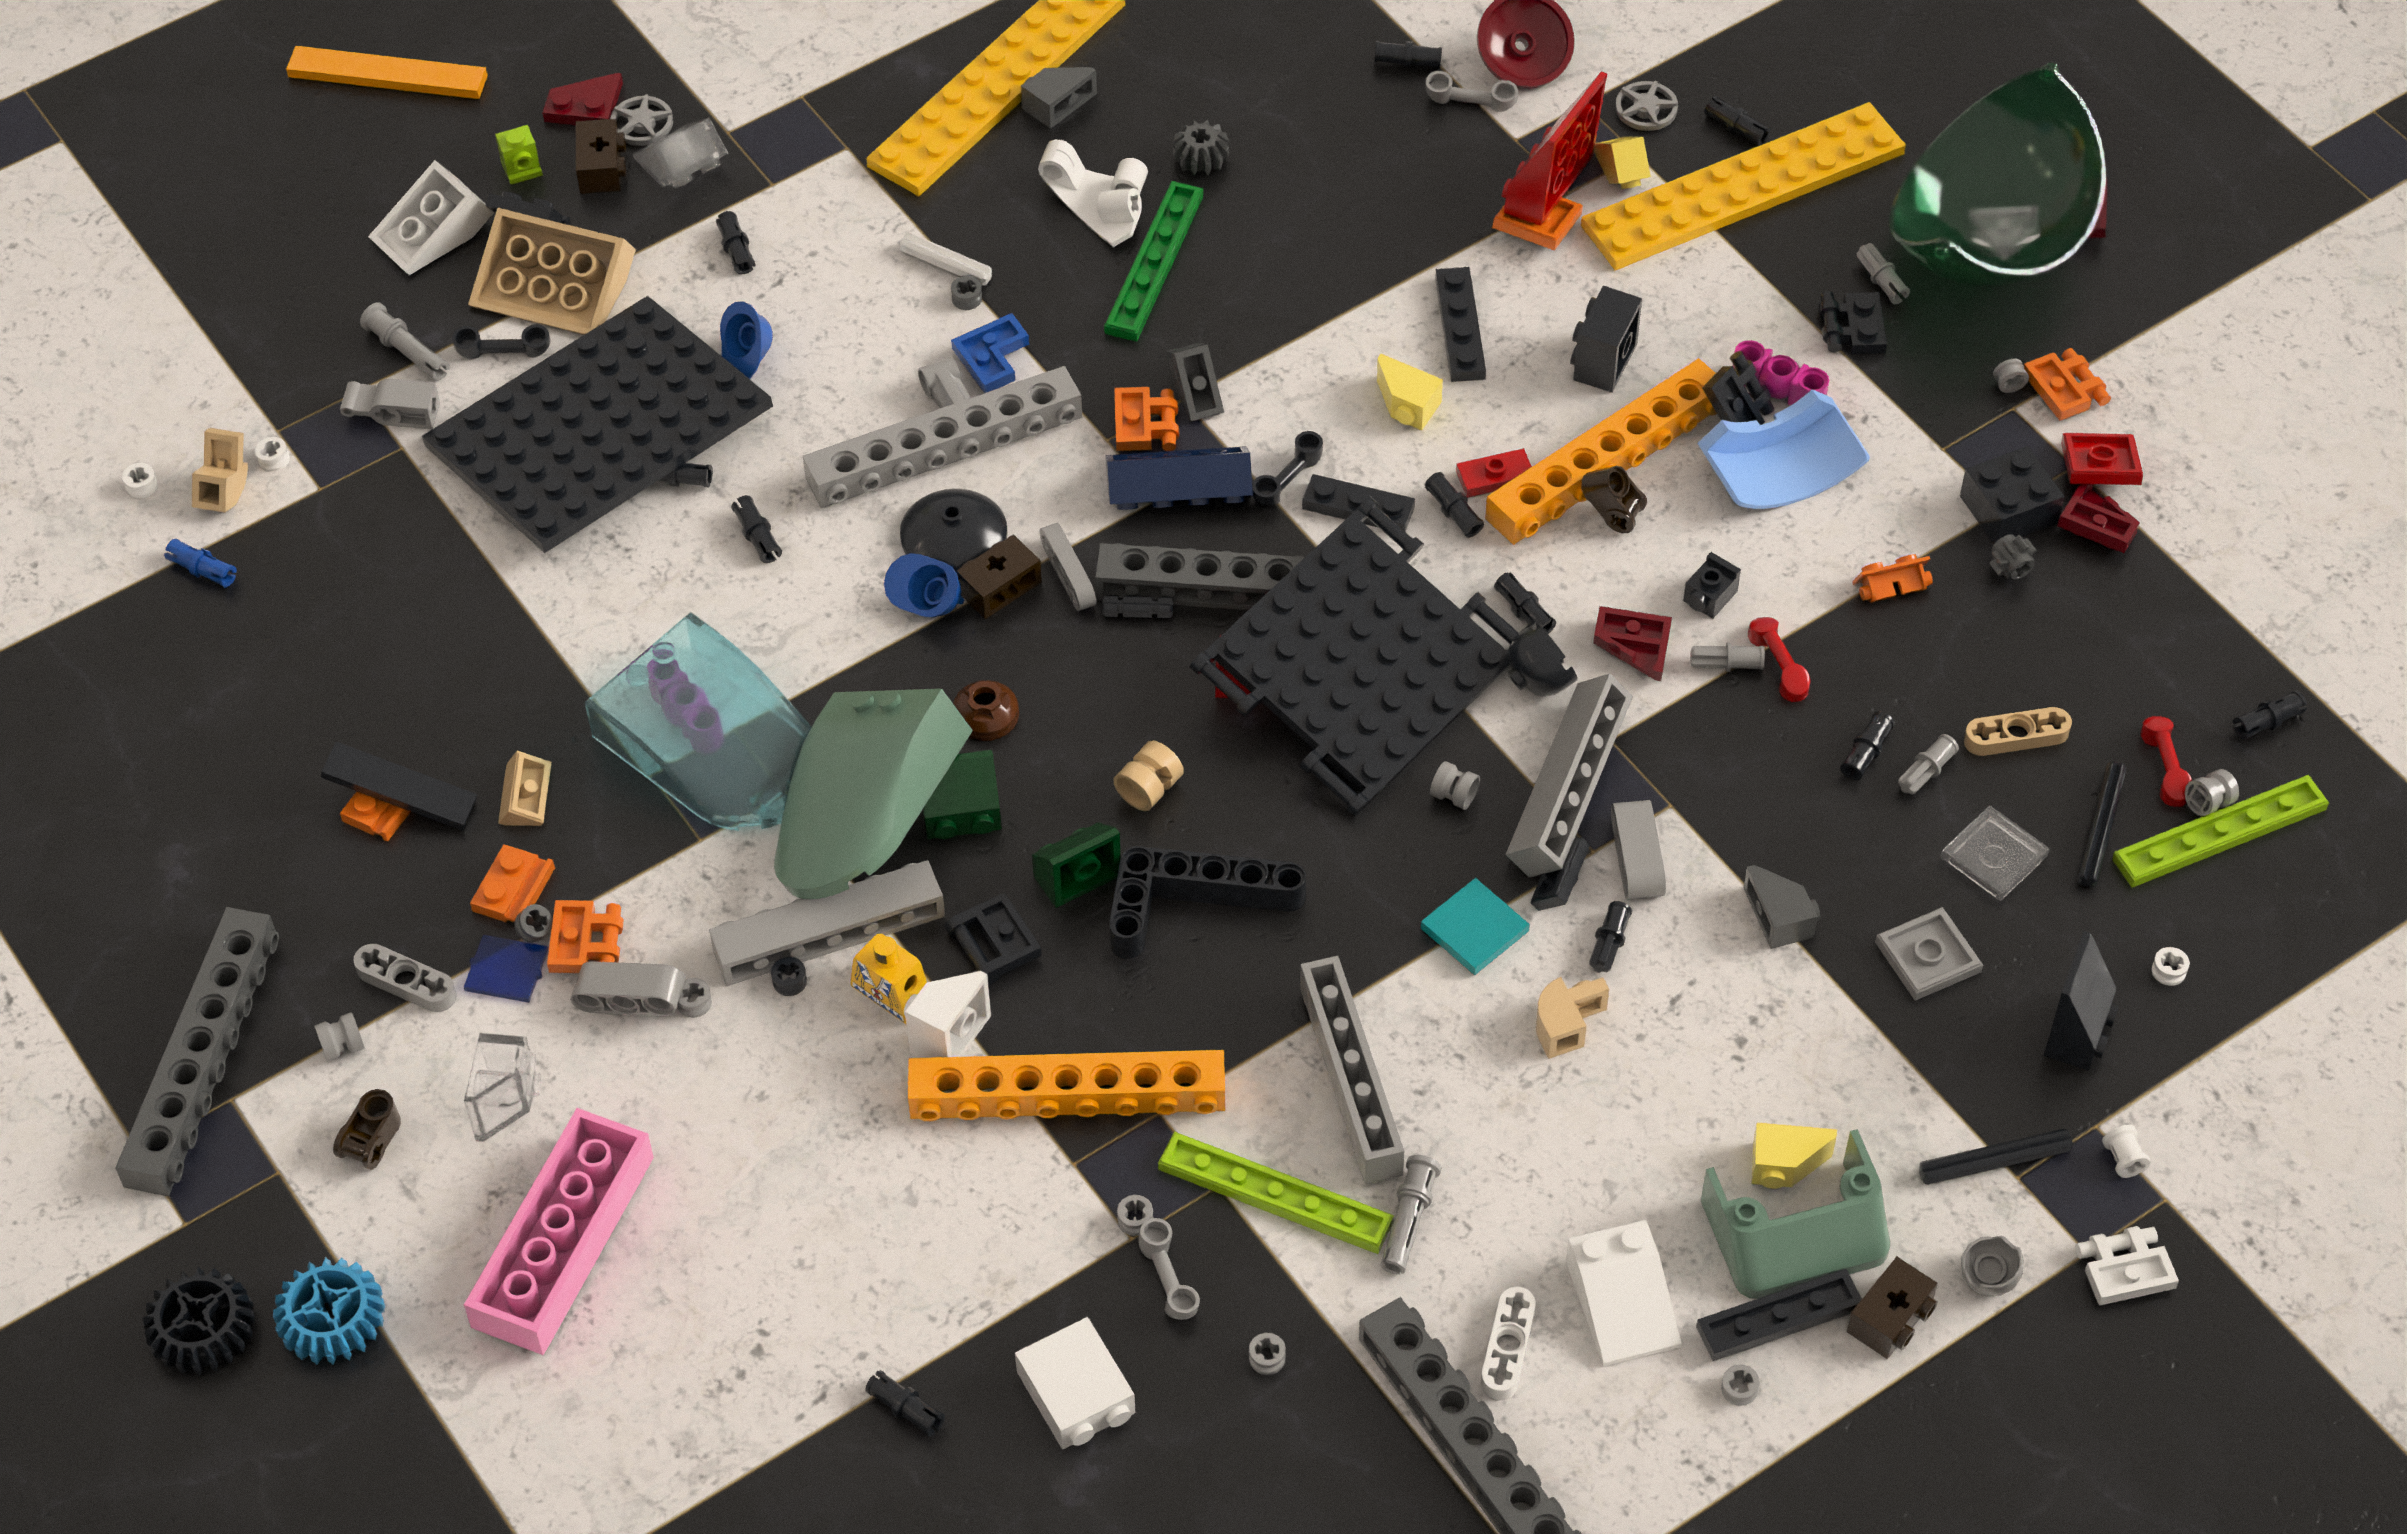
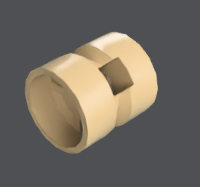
M1154 740L1148 741L1133 757V761L1128 762L1114 777V786L1129 805L1141 811H1149L1164 795V790H1169L1184 774V768L1176 754L1167 746Z

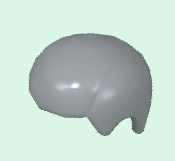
M2005 1236L1981 1237L1968 1244L1961 1257L1963 1279L1969 1287L1985 1296H2002L2013 1290L2023 1275L2024 1260L2021 1248L2014 1246Z

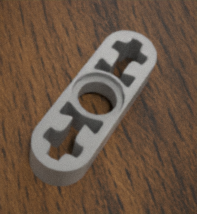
M1054 523L1040 528L1039 532L1043 548L1075 609L1081 611L1095 606L1096 596L1093 586L1060 524Z
M379 944L364 945L354 955V965L357 974L366 983L432 1012L445 1011L456 1001L453 981L445 973ZM379 959L380 966L371 964L368 968L366 967V962L374 963ZM410 971L415 974V978L408 984H398L394 981L401 972ZM441 988H444V994L436 993L434 997L431 996L430 990L438 992Z

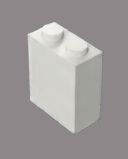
M1088 1317L1015 1352L1017 1373L1062 1450L1071 1445H1082L1088 1442L1095 1433L1109 1426L1118 1427L1127 1422L1131 1415L1135 1414V1395Z

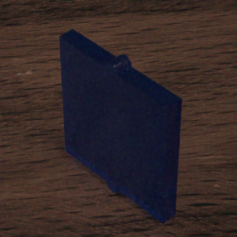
M483 935L475 957L469 960L471 968L464 984V991L529 1003L537 980L543 977L541 969L548 952L547 946Z

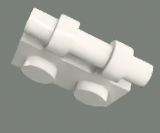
M2138 1226L2125 1228L2122 1234L2108 1237L2104 1234L2090 1236L2089 1241L2076 1243L2075 1248L2079 1259L2094 1257L2097 1260L2087 1263L2085 1272L2099 1306L2176 1289L2179 1280L2165 1246L2149 1249L2147 1246L2148 1244L2158 1242V1234L2154 1227L2140 1229ZM2125 1249L2132 1252L2116 1257L2113 1255V1252Z

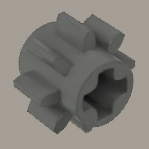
M2006 535L1993 545L1991 554L1995 559L1990 562V565L1998 576L2004 575L2006 579L2010 577L2012 579H2020L2033 569L2035 560L2032 555L2037 550L2028 538L2023 540L2020 535L2017 537Z

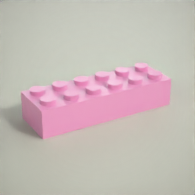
M576 1108L464 1303L472 1329L538 1354H545L654 1158L648 1133Z

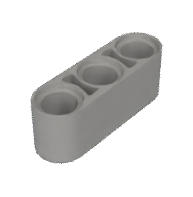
M1651 801L1612 803L1611 823L1625 898L1665 896V871Z
M586 962L581 966L570 1000L575 1007L589 1013L670 1016L676 1010L686 978L681 970L664 964Z

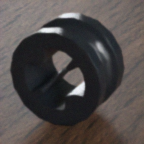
M784 957L776 961L771 968L772 983L774 989L779 994L794 996L802 992L806 987V969L799 959ZM793 973L796 974L795 979L791 977H788L785 980L782 979L783 974H786L788 976L792 975Z

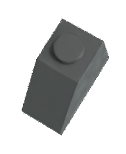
M1092 67L1044 68L1021 85L1022 109L1050 129L1097 94L1096 70Z
M1196 343L1166 351L1173 383L1189 420L1195 421L1224 413L1208 344Z
M1756 865L1748 866L1743 888L1770 948L1773 949L1814 938L1816 924L1820 921V910L1816 900H1810L1805 887Z

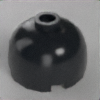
M1536 622L1530 623L1514 637L1508 651V660L1512 667V670L1508 672V676L1520 691L1527 687L1535 695H1556L1578 679L1572 666L1565 670L1562 665L1565 655L1541 626L1537 628Z

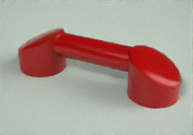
M1760 617L1752 620L1748 628L1749 641L1758 647H1769L1782 669L1779 687L1781 696L1791 702L1804 700L1809 693L1810 676L1802 665L1794 662L1778 635L1779 622L1771 617Z
M2148 717L2142 724L2140 735L2145 743L2158 747L2166 774L2160 788V798L2169 806H2184L2187 803L2185 788L2192 779L2187 771L2180 767L2171 739L2174 724L2166 717Z

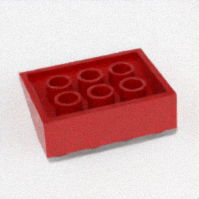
M1601 71L1560 116L1554 126H1549L1546 129L1540 144H1534L1527 161H1521L1514 178L1507 179L1502 191V197L1505 198L1503 213L1541 226L1591 160L1594 154L1607 73Z

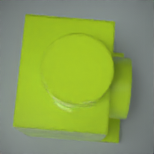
M528 125L495 134L500 160L511 185L543 175L536 144Z

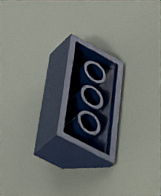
M1247 446L1105 455L1109 503L1117 504V510L1137 509L1138 503L1152 502L1155 508L1174 506V500L1187 499L1188 505L1209 504V498L1223 497L1224 503L1244 502L1245 496L1253 495L1251 456Z

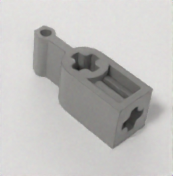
M383 379L378 385H367L352 381L347 384L340 411L341 415L347 417L354 415L370 416L376 422L387 426L433 429L440 400L435 382Z

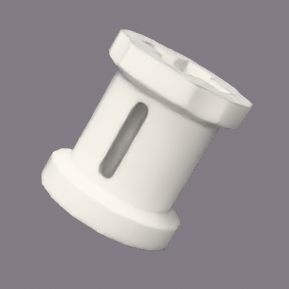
M2132 1125L2114 1128L2106 1133L2102 1139L2105 1148L2111 1150L2117 1163L2115 1170L2121 1178L2136 1176L2147 1170L2151 1165L2149 1156L2142 1152L2136 1140L2138 1133L2135 1126Z

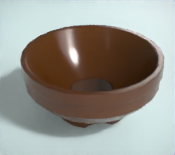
M982 680L970 683L963 687L954 698V706L973 730L968 738L979 741L999 739L1013 730L1018 722L1019 704L1017 698L1009 687L1000 682ZM980 693H990L994 695L995 700L989 705H979L974 701V698Z

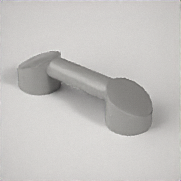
M1434 71L1426 78V92L1428 96L1441 104L1454 100L1488 105L1494 111L1503 112L1513 107L1518 99L1517 86L1507 80L1496 82L1491 92L1452 87V78L1444 71Z
M1148 1219L1142 1224L1140 1229L1139 1247L1141 1252L1154 1262L1167 1295L1165 1312L1174 1319H1189L1197 1313L1200 1298L1195 1289L1179 1284L1167 1253L1172 1238V1228L1163 1219Z

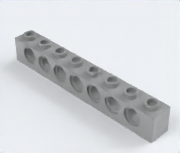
M1062 366L803 455L805 478L820 508L838 504L846 499L873 492L878 488L895 482L905 481L921 473L939 469L944 465L965 458H971L976 454L996 447H1003L1016 440L1037 435L1042 431L1082 418L1081 393L1066 367Z

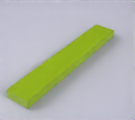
M2306 775L2115 851L2112 860L2133 888L2327 810L2329 802L2311 777Z
M1175 1131L1158 1162V1170L1375 1254H1379L1394 1222V1215Z

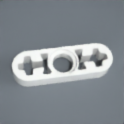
M1511 1287L1501 1294L1482 1369L1481 1387L1488 1397L1495 1400L1510 1398L1518 1388L1536 1307L1535 1297L1529 1290L1523 1287ZM1515 1302L1522 1303V1308L1519 1312L1518 1322H1510L1512 1307ZM1512 1335L1519 1340L1520 1346L1516 1350L1505 1351L1498 1346L1497 1340L1501 1336ZM1499 1363L1507 1364L1505 1380L1502 1385L1494 1383V1378L1498 1374Z

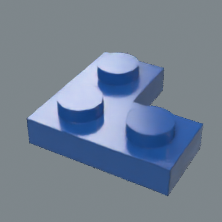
M1011 313L952 339L951 344L952 350L982 391L986 393L1016 381L1015 371L1004 356L1029 345V335Z

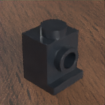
M1710 552L1703 565L1685 583L1683 601L1689 604L1692 609L1714 618L1738 592L1741 569Z

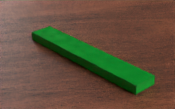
M1171 181L1104 325V334L1138 341L1203 199V188Z

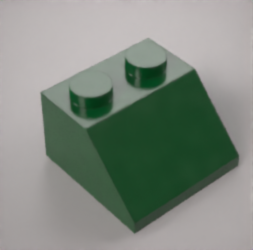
M992 750L962 753L956 756L923 808L927 840L936 838L949 839L953 836L972 833L985 834L1002 829Z
M1097 822L1087 828L1077 829L1069 837L1054 844H1047L1032 854L1033 876L1055 908L1117 878L1121 859L1120 832L1116 827Z

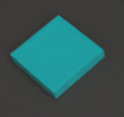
M1474 878L1421 921V929L1473 975L1479 973L1527 934L1530 927L1526 920L1477 878Z

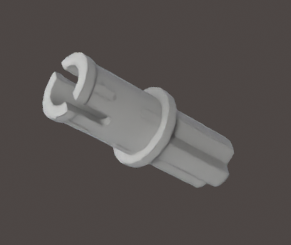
M1874 244L1862 245L1857 253V258L1871 274L1870 279L1872 283L1878 284L1892 304L1902 302L1903 300L1895 290L1897 289L1904 298H1907L1910 294V289L1896 274L1894 264L1887 262Z
M1727 642L1726 646H1693L1690 651V663L1693 667L1725 668L1726 672H1730L1731 668L1759 670L1764 668V646H1731V643Z
M1941 734L1937 741L1925 752H1920L1915 756V762L1898 779L1902 792L1913 795L1930 778H1936L1941 773V767L1959 750L1957 742L1951 736Z

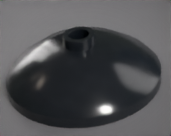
M944 489L922 497L908 509L900 526L901 545L905 554H921L945 562L952 566L955 572L967 561L974 560L988 551L995 543L1007 539L1008 534L1006 518L1000 507L987 496L967 489Z

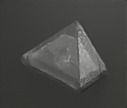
M2038 205L1968 209L1971 240L2004 261L2040 237Z

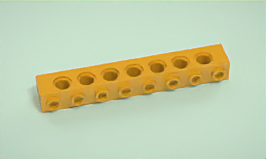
M1699 358L1488 495L1485 519L1513 545L1525 537L1533 536L1541 526L1551 520L1560 518L1567 509L1576 503L1587 500L1581 488L1582 479L1586 473L1612 466H1621L1625 471L1631 467H1637L1646 457L1658 449L1663 450L1673 439L1682 433L1692 431L1699 422L1710 415H1716L1715 409L1702 389L1716 373Z
M1224 1050L909 1058L908 1104L910 1119H920L923 1121H935L939 1118L974 1120L978 1117L1014 1119L1018 1116L1053 1118L1057 1115L1092 1117L1097 1114L1132 1116L1136 1113L1171 1115L1176 1112L1210 1114L1215 1111H1225ZM1182 1083H1190V1084H1192L1191 1086H1188V1087L1179 1086V1084H1182ZM1142 1084H1151V1085H1153V1086L1148 1087V1088L1140 1087V1085H1142ZM1103 1085L1114 1086L1109 1089L1100 1088ZM1064 1086H1072V1087H1074V1088L1069 1089V1090L1060 1089V1088H1062V1087H1064ZM1025 1087H1033V1088H1034L1033 1090H1030V1091H1023V1090H1021L1022 1088H1025ZM986 1088H993V1089H995V1090H993V1091H991V1092H984V1091H982L983 1089H986ZM947 1089H954V1090H955L954 1092H951V1093H944V1092H942V1091L947 1090Z

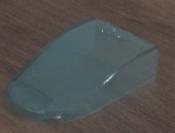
M692 612L686 615L585 701L592 737L702 820L720 828L739 831V827L761 825V828L765 829L781 824L794 768L802 745L812 726L754 662L738 647Z

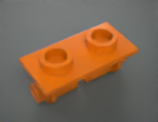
M1911 554L1895 560L1896 564L1884 567L1882 562L1869 564L1861 568L1862 572L1852 581L1853 585L1863 584L1859 588L1860 597L1863 601L1868 600L1870 603L1895 597L1896 592L1893 583H1898L1901 595L1926 590L1927 586L1933 584L1930 571L1924 572L1923 568L1930 560V556L1917 559L1916 554Z

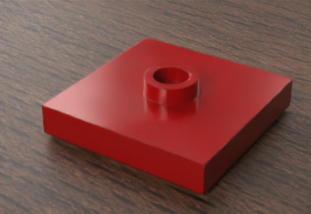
M2062 434L2061 445L2070 484L2142 485L2143 471L2133 434Z

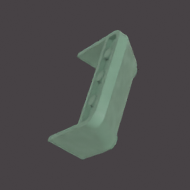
M1858 1129L1850 1131L1843 1160L1846 1172L1840 1181V1192L1844 1201L1770 1220L1764 1206L1753 1198L1741 1197L1728 1201L1714 1167L1706 1169L1701 1204L1734 1284L1742 1295L1752 1299H1759L1843 1269H1847L1849 1274L1878 1267L1886 1261L1890 1249V1238L1881 1181Z

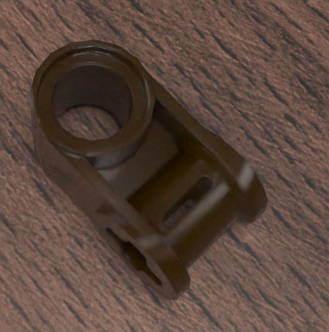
M1612 466L1588 472L1583 476L1582 492L1585 498L1591 502L1604 518L1606 524L1612 530L1619 533L1632 532L1636 525L1635 518L1638 512L1643 511L1648 502L1645 494L1633 483L1626 471L1621 466Z
M375 1089L368 1091L360 1098L350 1118L342 1126L335 1138L333 1153L336 1157H350L362 1162L364 1168L373 1170L378 1166L387 1146L401 1125L400 1115L390 1093L385 1090ZM386 1111L381 1116L373 1117L378 1112Z

